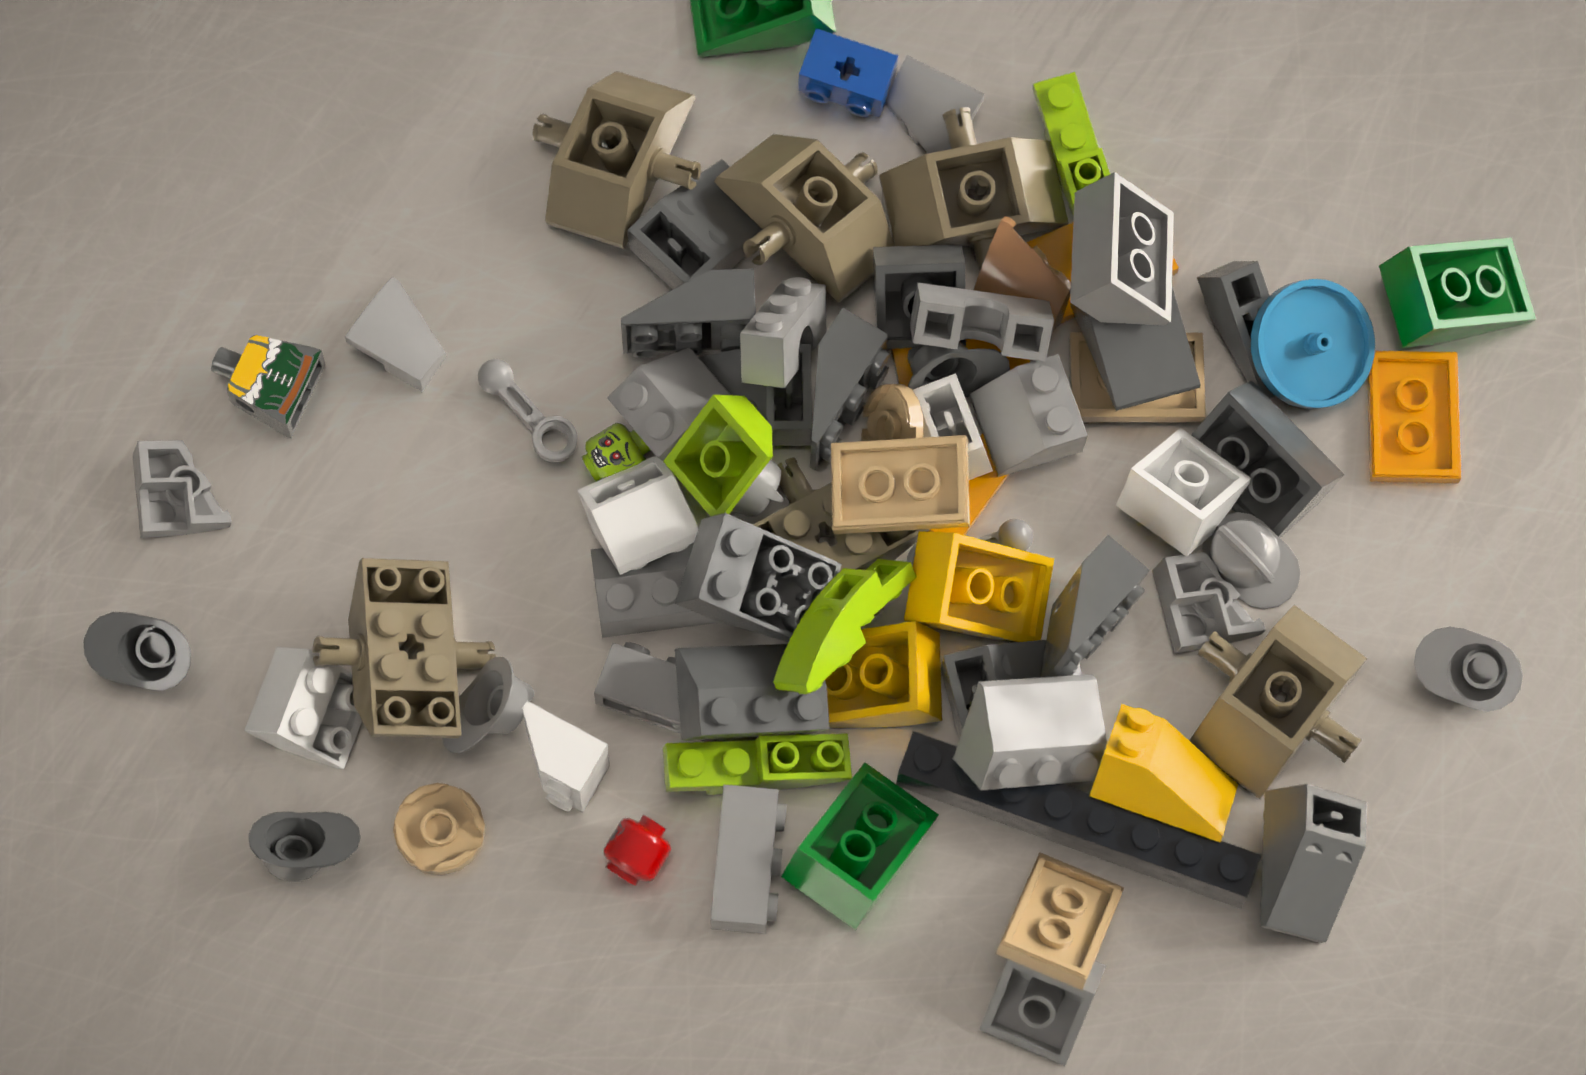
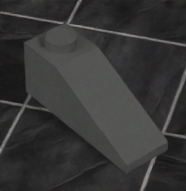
M1233 261L1198 276L1197 280L1210 318L1246 380H1252L1269 398L1275 397L1260 379L1251 354L1253 323L1262 304L1270 296L1258 261Z

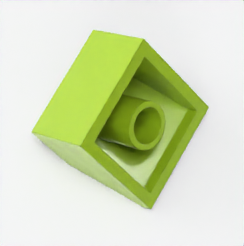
M712 395L663 462L710 516L723 513L729 514L773 457L772 426L745 396Z

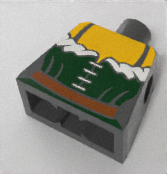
M252 335L242 354L220 347L214 356L211 371L230 378L226 391L231 403L282 435L292 438L326 364L322 350L318 348Z

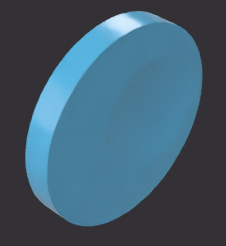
M1308 279L1293 282L1279 288L1262 304L1252 327L1251 354L1260 379L1277 398L1287 404L1300 408H1324L1347 400L1363 385L1374 360L1375 335L1366 309L1353 293L1332 281Z

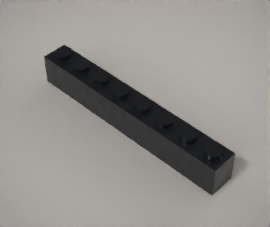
M913 731L898 771L896 784L899 787L1241 909L1245 903L1262 855L1224 841H1214L1090 797L1089 793L1064 784L980 790L953 759L957 746Z

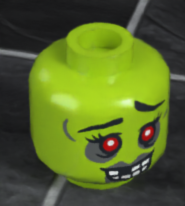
M615 423L586 441L585 449L587 454L582 456V460L597 482L645 461L644 455L650 452L651 449L635 430L630 432L625 425Z

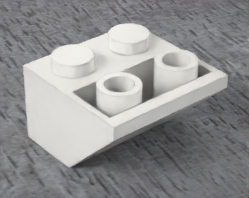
M956 373L914 389L913 392L920 402L923 414V438L966 435L968 439L969 480L992 472L991 464Z
M657 456L578 489L592 532L620 575L630 570L641 569L649 562L671 552L682 551L695 541L699 527L674 474Z
M276 647L244 731L278 749L338 769H344L362 722L354 706L352 672L339 665L316 666L313 662V657L319 656V654L312 653L310 649Z

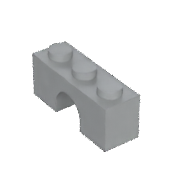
M801 277L790 278L780 283L740 333L742 383L786 387L799 370V344H811V351H813L827 332L826 285L811 283L810 280Z
M917 282L910 329L912 341L915 344L957 349L959 340L976 339L994 344L1000 349L1002 356L1046 362L1054 318L1050 302L1046 300Z

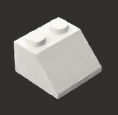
M1179 428L1131 468L1116 506L1187 557L1213 534L1249 485L1251 478L1182 428Z
M526 701L522 708L526 731L543 791L548 793L546 799L562 810L570 811L574 807L584 812L610 767L608 745Z

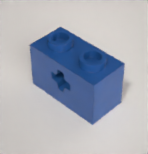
M816 28L799 72L798 91L803 92L807 98L818 103H828L830 101L845 106L846 110L857 116L868 117L873 115L880 118L897 74L899 55ZM846 74H851L848 80H842Z

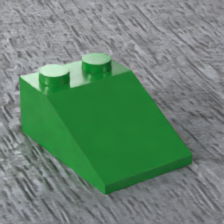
M690 0L697 54L701 57L798 46L810 42L816 28L832 34L836 33L831 0Z
M1512 237L1409 246L1379 265L1403 348L1438 345L1536 320Z
M864 762L797 848L781 877L856 930L928 832L939 814Z

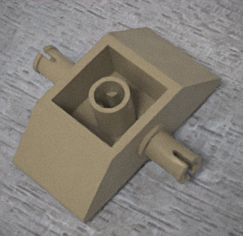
M615 71L587 89L572 123L549 117L546 114L539 115L537 121L543 123V126L534 124L532 131L533 140L559 147L551 167L545 217L546 223L625 249L628 244V229L639 220L659 179L683 186L689 190L694 189L697 185L695 181H691V178L699 180L701 174L700 163L670 155L696 99L695 96Z
M965 107L959 108L960 114L956 115L955 109L947 111L942 115L943 120H945L951 149L925 154L879 174V180L895 246L962 244V247H974L980 272L996 230L1005 216L1013 219L1016 223L1013 229L1019 235L1060 228L1069 224L1050 140L1010 137L977 144L970 116L971 111L970 108ZM969 189H975L977 195L985 196H983L982 200L976 201L967 195Z
M772 134L717 176L714 183L762 228L759 233L749 238L743 244V250L748 259L757 251L760 252L752 260V263L763 265L768 258L783 248L819 284L826 285V291L839 303L874 275L873 247H895L881 201L864 185L866 181L877 175L878 168L874 159L862 167L861 164L870 155L861 152L844 165L818 139Z
M795 457L785 460L787 464L785 468L782 463L777 464L781 469L779 486L790 504L753 524L756 527L841 563L840 571L843 568L866 570L877 559L895 560L917 542L919 531L929 532V529L834 534L832 531V482L820 489L813 490L798 466ZM821 537H832L835 539V545L830 547L826 541L819 543ZM882 607L874 615V618L879 616L885 610L884 607Z
M362 558L358 564L348 617L349 638L315 637L312 653H319V656L313 657L314 664L316 666H351L354 706L371 737L460 738L462 733L457 669H482L489 660L496 657V654H488V651L495 650L492 641L458 642L454 638L449 561Z
M1294 605L1277 622L1253 654L1249 653L1246 656L1220 637L1215 631L1209 637V641H1206L1197 655L1205 658L1230 677L1228 681L1230 684L1217 699L1189 741L1229 777L1257 798H1262L1265 791L1272 785L1306 739L1310 741L1313 738L1340 758L1343 763L1349 759L1351 753L1355 751L1362 741L1361 738H1357L1329 717L1331 712L1328 710L1366 662L1367 658ZM1280 690L1287 694L1285 702L1275 700L1273 694H1278Z

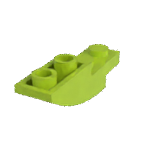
M1072 72L1033 83L1032 89L1045 128L1044 136L1046 140H1050L1058 178L1072 216H1074L1075 192L1110 175L1103 149L1098 146L1076 73Z
M877 559L866 570L843 568L814 599L792 634L773 681L776 690L798 692L799 694L812 693L818 690L823 685V681L837 668L847 664L852 659V655L866 643L860 627L870 623L874 615L888 602L897 599L902 594V590L916 578L911 562Z
M848 733L759 736L754 741L666 743L662 747L666 792L706 791L707 795L723 794L724 785L785 790L847 781L852 778Z

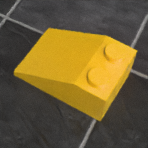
M919 531L913 562L916 578L909 586L904 621H917L932 628L1011 643L1041 640L1054 558L957 533Z
M917 621L861 629L866 643L852 655V659L847 664L837 668L825 679L830 729L904 727L942 721L940 633Z
M1121 704L1089 796L1221 842L1238 784L1166 719L1155 716L1145 709Z

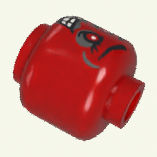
M644 814L639 822L632 818L622 819L604 846L603 854L608 860L605 867L637 886L639 881L651 882L671 852L670 843L662 837L666 828Z

